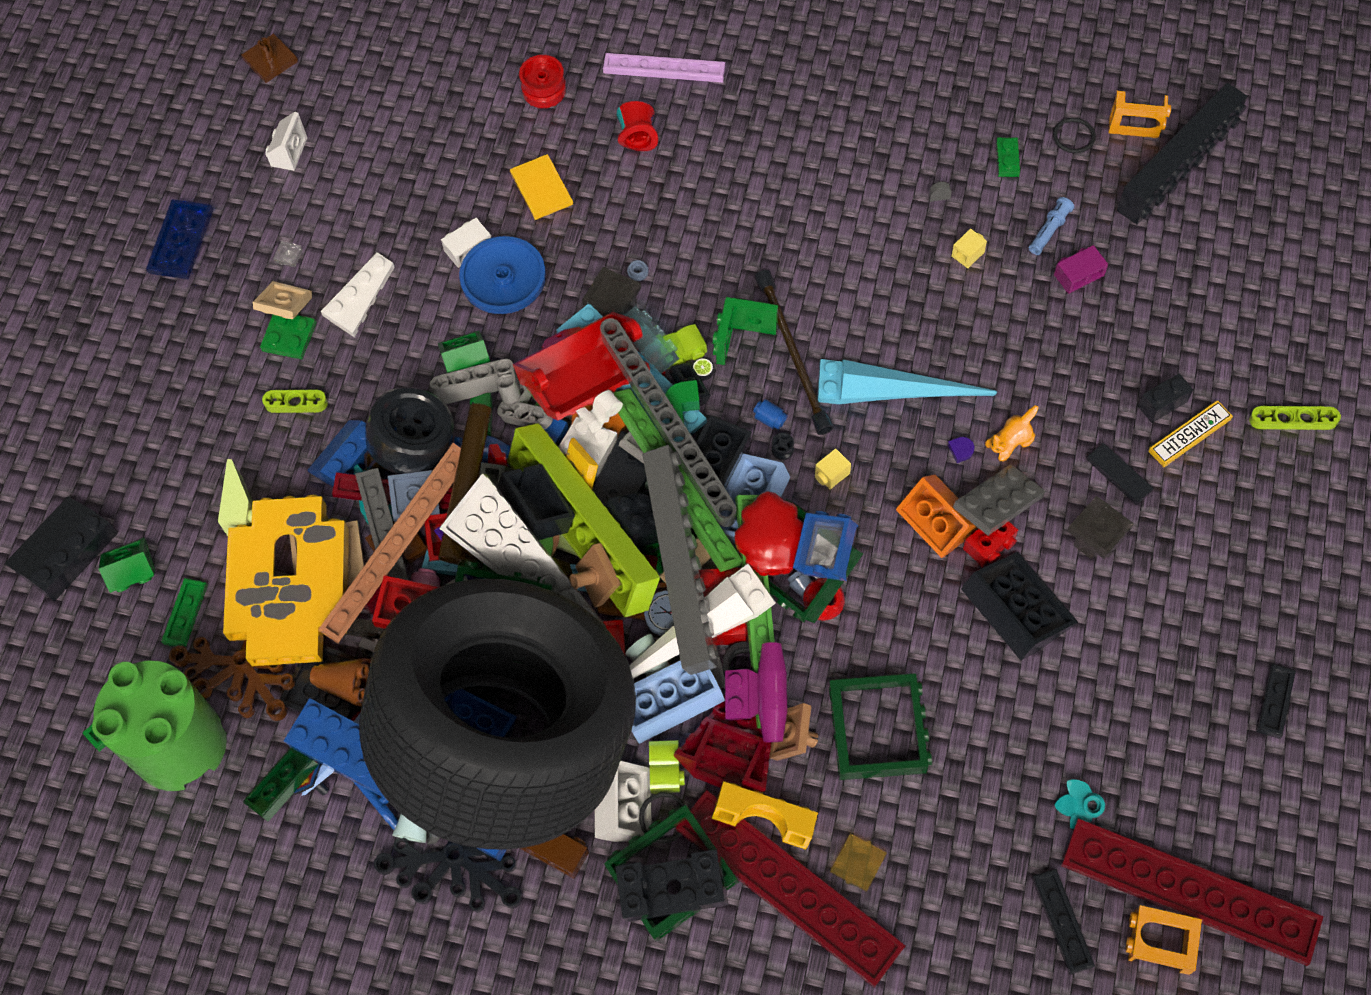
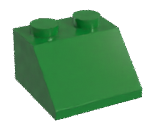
M479 331L437 343L447 373L490 362L484 340Z
M145 537L102 553L100 556L98 569L110 593L125 591L130 585L137 582L139 584L146 583L155 575V567Z

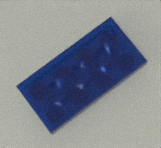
M171 200L146 267L148 274L189 280L214 210L212 205Z

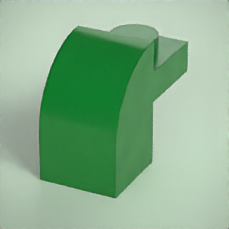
M697 380L674 384L665 393L683 423V412L700 410Z

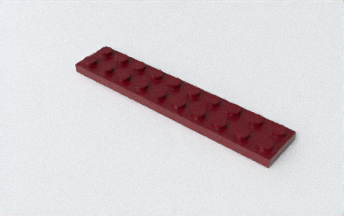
M706 790L690 811L737 879L875 988L906 945L746 820L742 819L736 826L711 819L717 798ZM687 819L676 826V831L701 851H708Z
M1079 818L1076 821L1061 864L1062 867L1177 914L1202 919L1201 923L1303 965H1310L1324 916Z

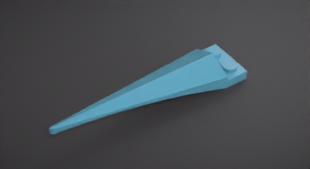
M821 359L819 363L817 399L822 403L848 404L901 398L994 396L997 394V391L848 360L841 362Z

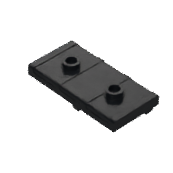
M623 431L620 432L592 488V491H594L604 506L610 498L642 492L647 482L644 463L619 446L620 440L627 434Z

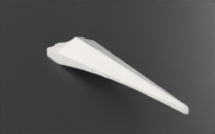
M749 564L731 577L724 579L704 598L707 600L710 608V613L707 615L714 629L712 638L758 617L776 604ZM674 626L629 665L633 679L679 655Z

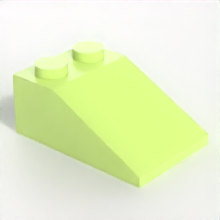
M227 459L218 523L228 536V528H234L238 525L252 526L253 502L244 479L232 459Z

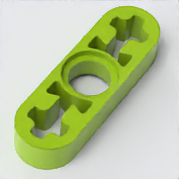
M270 390L262 397L266 410L271 413L322 412L328 405L325 394L320 390ZM276 398L277 401H274V404L271 405L270 402H272L273 399ZM292 398H301L298 405L292 406L289 404ZM316 398H320L321 401H318L317 404L313 403L316 401Z

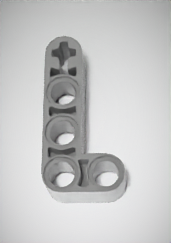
M501 359L438 375L430 381L433 394L445 404L499 391L502 401L507 404L514 403L521 397L519 380L513 367V362L510 359Z

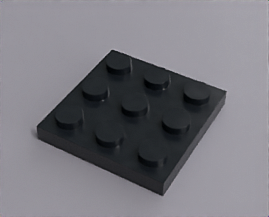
M323 645V662L298 663L292 675L295 685L292 689L284 690L280 700L284 702L287 709L301 713L310 698L350 719L356 705L311 684L310 673L314 666L359 658Z

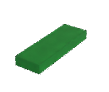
M184 578L161 641L164 645L183 646L186 648L208 587L206 582Z

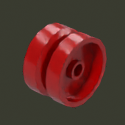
M536 55L527 59L520 67L519 78L522 94L525 101L531 106L537 108L556 106L563 100L566 94L564 69L561 62L555 57Z

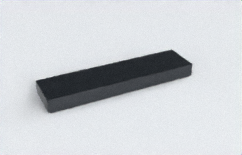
M1057 869L1034 875L1032 877L1034 886L1069 975L1094 968L1095 964Z

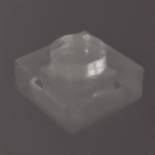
M281 241L274 256L275 263L296 267L303 251L301 245Z

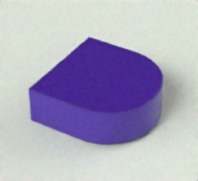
M959 437L948 441V447L956 463L972 457L975 446L969 438Z

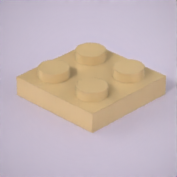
M272 281L253 301V309L266 314L282 316L286 319H294L312 299V291Z

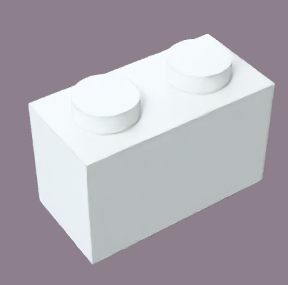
M475 218L464 223L462 227L454 232L448 233L441 239L445 253L459 268L467 253L477 244L490 239L491 235L479 220Z

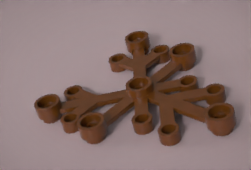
M204 637L196 638L193 643L194 648L201 654L189 653L183 646H176L169 652V659L177 667L186 666L188 663L196 664L195 666L188 667L184 675L205 699L211 696L213 688L234 675L231 686L227 690V696L234 702L241 700L243 697L241 686L246 674L249 681L243 702L238 707L242 717L250 718L254 715L255 708L252 704L256 690L267 704L266 713L272 720L280 721L286 717L288 712L286 705L283 701L275 699L265 684L281 685L283 689L289 690L295 685L294 678L288 673L283 675L256 673L254 668L269 669L272 673L276 674L282 671L283 664L272 668L273 665L251 666L246 660L247 640H244L242 649L234 653L233 656L214 655L209 648V642ZM212 665L228 666L209 680L200 678L201 673ZM196 672L194 676L189 677L191 673ZM290 679L289 683L284 684L285 680ZM238 691L235 696H232L233 692ZM250 707L249 711L243 712L245 708Z

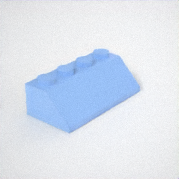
M743 454L726 487V491L734 503L737 495H759L766 491L774 492L781 497L790 479V475L782 462ZM728 510L720 512V514L725 517L730 516L732 514ZM736 513V521L732 526H720L735 549H737L735 545V531L738 529Z
M678 661L634 683L636 709L632 733L640 744L724 702L723 694L711 670L690 675L682 669L681 661Z

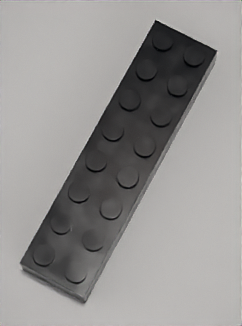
M1226 83L1124 187L1117 212L1136 225L1143 219L1147 220L1152 214L1153 208L1155 206L1159 207L1164 202L1168 193L1172 194L1176 190L1181 179L1183 181L1186 180L1191 173V169L1193 167L1197 168L1202 163L1206 154L1210 155L1217 145L1216 143L1224 141L1231 128L1235 129L1241 121L1239 117L1247 107L1245 102L1248 96L1229 83Z

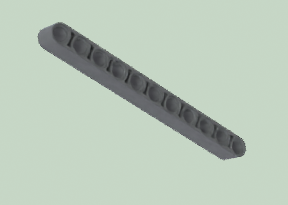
M613 318L605 319L600 326L604 345L668 446L679 454L683 470L718 524L722 527L732 526L736 521L735 503L620 323ZM610 330L616 331L614 334H607ZM619 348L627 349L624 352L617 351ZM632 365L638 366V368L634 370H631L628 367ZM642 383L650 384L648 387L639 386ZM653 401H660V402H661L659 405H652V404H651V402H653ZM666 418L673 420L668 424L662 422ZM678 436L684 438L681 442H676L673 439ZM687 455H694L696 457L694 460L685 459ZM700 473H705L708 475L704 479H700L697 477V475ZM714 491L718 492L720 495L718 497L712 498L708 494ZM728 510L732 514L730 516L725 517L722 516L720 512Z

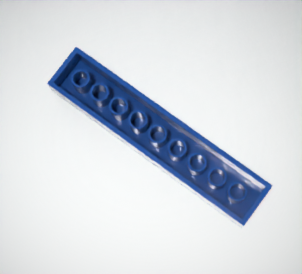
M309 698L285 737L284 742L298 752L385 798L372 779L365 764L360 744L359 724ZM477 848L501 861L506 850Z

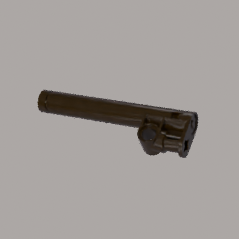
M474 403L469 407V416L466 421L446 519L478 480L490 422L489 419L492 413V409L489 406ZM443 532L438 555L439 560L458 565L461 560L465 559L479 560Z

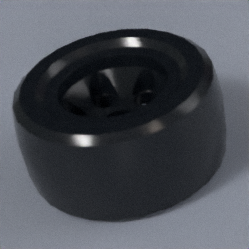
M415 387L391 389L376 399L368 414L365 428L366 447L372 458L379 465L393 473L407 474L433 470L451 446L454 431L453 416L440 398L424 389ZM401 417V418H403L405 421H404V422H400V421L397 420V418ZM415 419H418V420H420L422 423L417 424V423L414 422V420H415ZM427 432L429 435L424 436L422 433Z

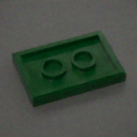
M290 748L244 799L243 803L269 822L318 764L308 756Z

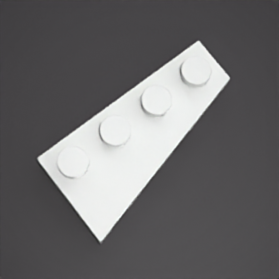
M376 253L321 310L322 316L355 338L360 323L364 322L368 309L374 304L377 299L376 295L384 287L394 269L393 262Z

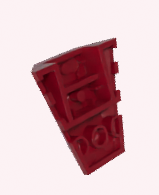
M724 701L716 705L712 713L704 718L698 729L690 734L681 748L676 750L674 757L694 778L720 788L723 782L734 783L751 791L764 792L767 783L771 742H763L761 728H757L756 716L752 717V719L727 720Z

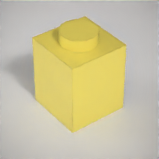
M970 229L954 244L952 257L966 268H969L984 254L987 241L981 234Z
M835 449L816 464L815 478L821 485H826L829 489H832L850 474L851 463Z

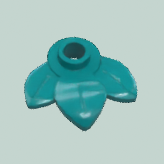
M1073 779L1067 781L1069 794L1060 797L1054 804L1061 814L1071 817V829H1074L1078 818L1091 823L1093 818L1099 817L1105 810V802L1099 794L1092 793L1087 783ZM1091 800L1096 802V808L1093 810L1088 808V802Z

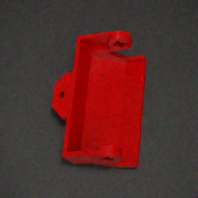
M611 312L583 328L565 329L547 338L541 350L513 364L519 383L529 390L547 416L559 421L568 415L576 414V410L586 405H592L595 397L607 390H611L614 393L617 388L629 384L604 345L600 326L605 319L613 318L620 323L631 342L634 343L643 336L636 320ZM610 330L607 334H614L616 331ZM619 348L617 351L624 352L627 349ZM644 361L646 366L650 370L648 362ZM632 365L628 368L634 370L637 369L638 366Z

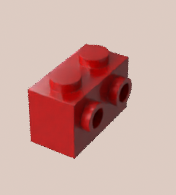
M1007 522L989 536L978 529L965 540L963 550L983 568L988 563L996 562L1001 556L1000 552L1005 548L1009 550L1017 542L1018 529L1010 522Z

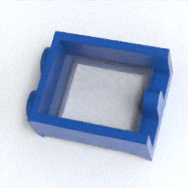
M816 511L815 514L806 513L793 568L807 576L847 581L846 570L858 525L851 520L850 516L845 514H837V517L829 516L828 513Z

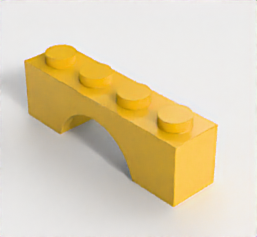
M723 782L711 819L736 826L746 817H763L771 821L778 828L782 842L807 849L813 836L818 812L804 806L799 807L787 803L783 799L766 796L759 791L742 788L734 783Z

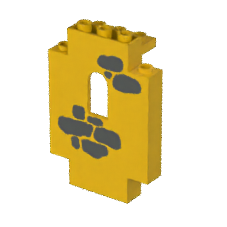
M308 495L304 498L287 496L283 499L262 498L259 501H253L252 526L238 525L234 528H228L223 634L229 641L247 640L246 660L251 666L323 662L324 634L318 630L348 589L349 528L344 520H329L326 514L327 505L322 496ZM283 535H293L297 539L296 575L274 577L275 543Z

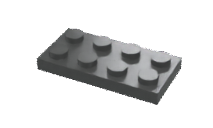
M1010 464L955 501L953 508L989 536L1042 499L1046 491Z

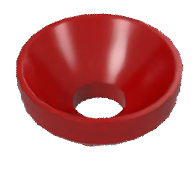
M827 578L815 579L807 585L803 593L804 607L808 608L827 581ZM841 587L834 595V603L827 605L818 620L833 619L843 610L845 597Z

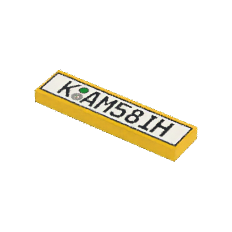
M1217 400L1153 445L1148 452L1164 468L1229 422L1233 416Z

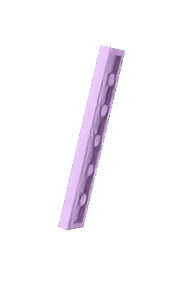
M606 53L603 73L723 83L725 62Z

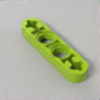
M1259 406L1254 408L1249 417L1250 424L1256 429L1330 430L1335 428L1341 419L1340 412L1336 408L1324 406ZM1282 413L1287 415L1289 417V421H1280L1278 419V414ZM1259 414L1262 418H1265L1264 421H1261L1257 415ZM1308 414L1312 421L1304 422L1300 415ZM1329 415V418L1333 419L1332 422L1325 416Z

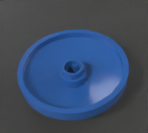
M500 236L482 241L467 253L460 267L459 278L464 295L475 307L489 313L508 314L519 311L536 300L543 290L546 271L543 258L533 245L516 237Z

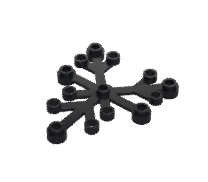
M397 838L394 841V849L399 854H405V857L392 858L387 853H381L374 860V868L381 875H388L396 868L407 867L396 877V882L401 888L411 886V878L423 864L441 862L425 883H417L412 888V898L418 904L423 905L431 901L433 897L432 890L450 868L452 878L450 892L456 898L464 896L466 887L462 883L461 866L469 872L471 891L469 906L472 911L479 913L485 908V901L481 897L480 881L500 895L503 904L507 908H516L522 902V895L516 887H505L487 873L498 870L513 872L517 864L512 856H505L501 861L493 860L474 863L469 857L482 855L487 858L492 857L477 848L456 844L448 841L443 851L421 854L410 846L405 838ZM400 842L406 843L404 849L400 850L397 848ZM454 851L459 852V856L456 859L451 858V854ZM508 860L513 861V865L510 868L504 867L505 862ZM384 862L390 863L387 869L381 868ZM403 876L408 877V882L405 884L400 883V879ZM456 886H462L460 893H454ZM421 891H427L425 898H419ZM516 895L517 899L515 902L510 903L508 902V897ZM476 900L482 902L479 908L473 907V903Z

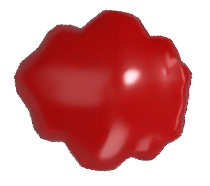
M766 491L759 494L751 504L745 506L741 511L743 524L735 531V545L737 550L745 555L746 565L749 564L760 576L789 574L793 569L804 522L798 519V510L793 503L782 499L774 492Z

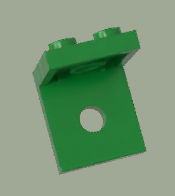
M726 297L723 313H718V331H714L713 355H716V364L725 365L733 328L776 335L778 305Z

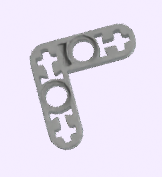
M521 384L520 391L524 392L519 400L511 404L502 401L497 409L498 415L504 422L524 427L539 423L545 430L553 421V418L547 416L541 407L527 404L531 394ZM529 412L526 417L521 419L524 413Z

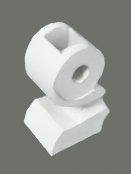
M607 390L595 397L591 411L583 407L576 410L580 420L593 434L600 430L604 423L609 422V417L614 416L621 410L623 403L614 396L611 390Z

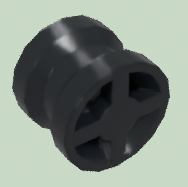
M788 433L776 434L772 439L773 456L778 460L791 458L794 453L793 437Z

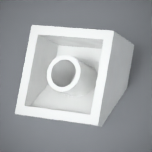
M297 112L282 119L277 129L273 131L271 144L266 148V157L272 167L293 171L296 168L307 140L306 132Z

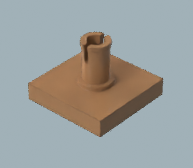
M601 543L592 545L575 566L578 573L571 574L570 583L574 589L585 586L594 607L602 606L621 585Z
M802 703L787 708L783 742H771L770 759L782 760L806 753L807 746L811 748L816 746L818 740L812 737L818 738V734L808 731L811 705Z

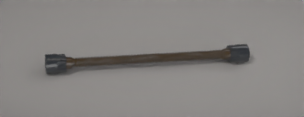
M762 270L754 278L760 291L767 296L769 303L778 305V326L812 407L813 415L811 418L818 435L827 434L834 429L828 413L819 405L813 386L774 294L776 285L770 270Z

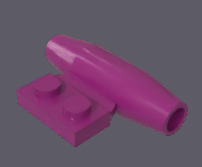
M776 642L762 644L758 673L749 669L725 671L726 719H752V717L759 714L763 742H783L787 718V671L782 645Z

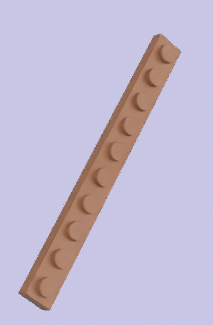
M455 443L450 446L320 626L318 631L339 644L381 585L384 575L387 576L453 484L461 450Z

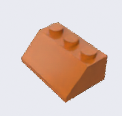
M936 475L922 477L896 508V511L941 558H944L962 544L978 528L953 508L955 501L959 498Z

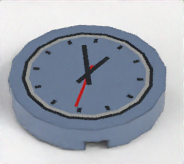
M666 590L656 593L653 596L649 610L644 612L647 626L653 633L659 636H663L674 626L668 591Z

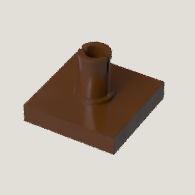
M274 33L267 38H261L262 41L258 40L255 46L241 54L243 60L265 83L298 62L297 57Z

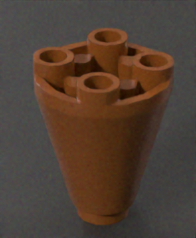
M362 658L314 666L310 673V682L317 688L353 705L362 707L371 660Z

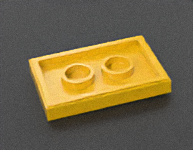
M548 154L510 169V173L535 220L573 205V201Z

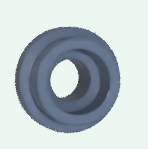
M635 260L628 266L627 273L630 279L641 281L648 276L649 269L643 261Z

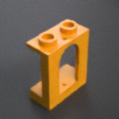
M1117 91L1109 116L1108 133L1159 138L1161 130H1165L1166 117H1169L1171 112L1168 96H1164L1161 106L1125 103L1126 92ZM1123 115L1156 119V127L1120 126Z
M1140 905L1135 912L1130 914L1129 927H1132V936L1127 938L1125 951L1129 953L1128 961H1133L1136 958L1179 968L1180 973L1192 974L1196 971L1202 919ZM1149 922H1155L1185 929L1182 954L1148 946L1141 938L1140 931L1142 926Z

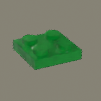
M273 314L260 345L262 352L303 360L316 326L315 319L298 315L294 319H286Z

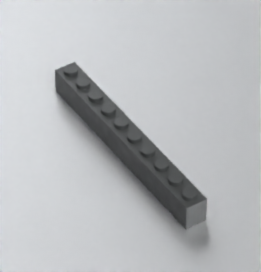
M666 445L642 453L681 666L688 674L693 675L718 667L716 658L719 657L716 645L712 641L714 629L708 620L707 614L710 613V608L703 595L706 588L699 574L701 563L695 553L697 542L690 528L693 527V521L687 512L686 506H689V501L682 487L685 485V480L679 471L678 465H681L679 454Z

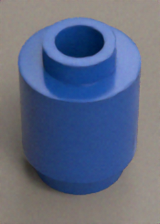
M767 399L763 402L759 401L753 410L755 413L754 418L772 429L776 428L779 430L788 417L782 408Z

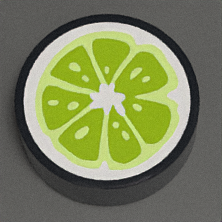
M699 358L693 362L692 367L701 381L708 380L713 376L714 365L711 360Z

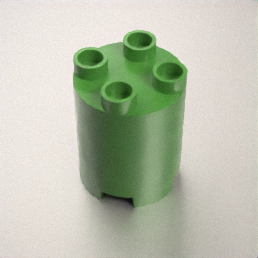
M142 661L134 664L121 662L111 669L108 681L102 687L95 702L92 729L94 734L115 755L148 784L166 791L185 790V784L196 780L208 769L214 771L217 769L226 749V732L216 711L180 670L160 661Z

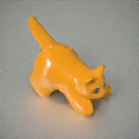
M1037 405L1031 407L1023 416L1013 415L1006 421L1004 428L985 442L987 448H991L993 452L999 453V461L1007 460L1018 445L1027 447L1034 441L1035 433L1030 421L1037 413Z

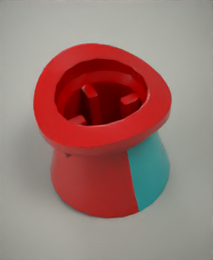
M630 101L622 104L617 109L616 114L622 132L618 135V143L621 146L636 151H650L657 146L658 134L652 126L655 112L651 105L640 101Z

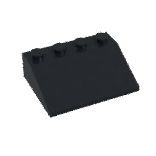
M67 496L4 564L55 602L118 533L103 517Z
M1019 552L975 571L961 588L1020 660L1035 654L1078 623Z

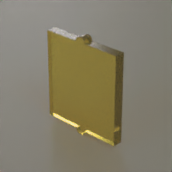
M850 833L830 872L846 880V884H853L867 892L887 853L871 845L870 841L866 842Z

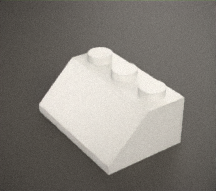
M620 761L608 793L595 809V838L622 842L629 841L639 834L640 836L644 835L639 823V812L644 801L651 796L650 768ZM651 802L644 812V822L647 829L651 825Z

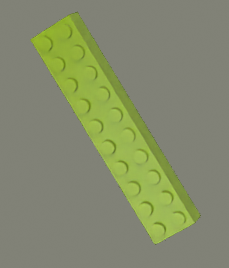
M537 423L516 428L507 463L512 469H521L522 472L525 467L538 464L544 466L575 514L568 533L562 534L580 559L583 558L592 545L601 543L614 568L616 577L621 583L615 592L610 595V599L624 617L648 611L660 580L657 571L649 564L645 556L634 545L631 538L623 531L620 524L612 517L608 509L597 498L594 491L590 489L583 477L579 475L542 426Z

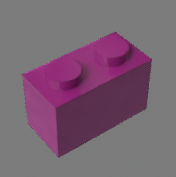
M1093 245L1087 249H1080L1069 258L1064 257L1059 260L1054 276L1069 294L1105 276L1108 263Z

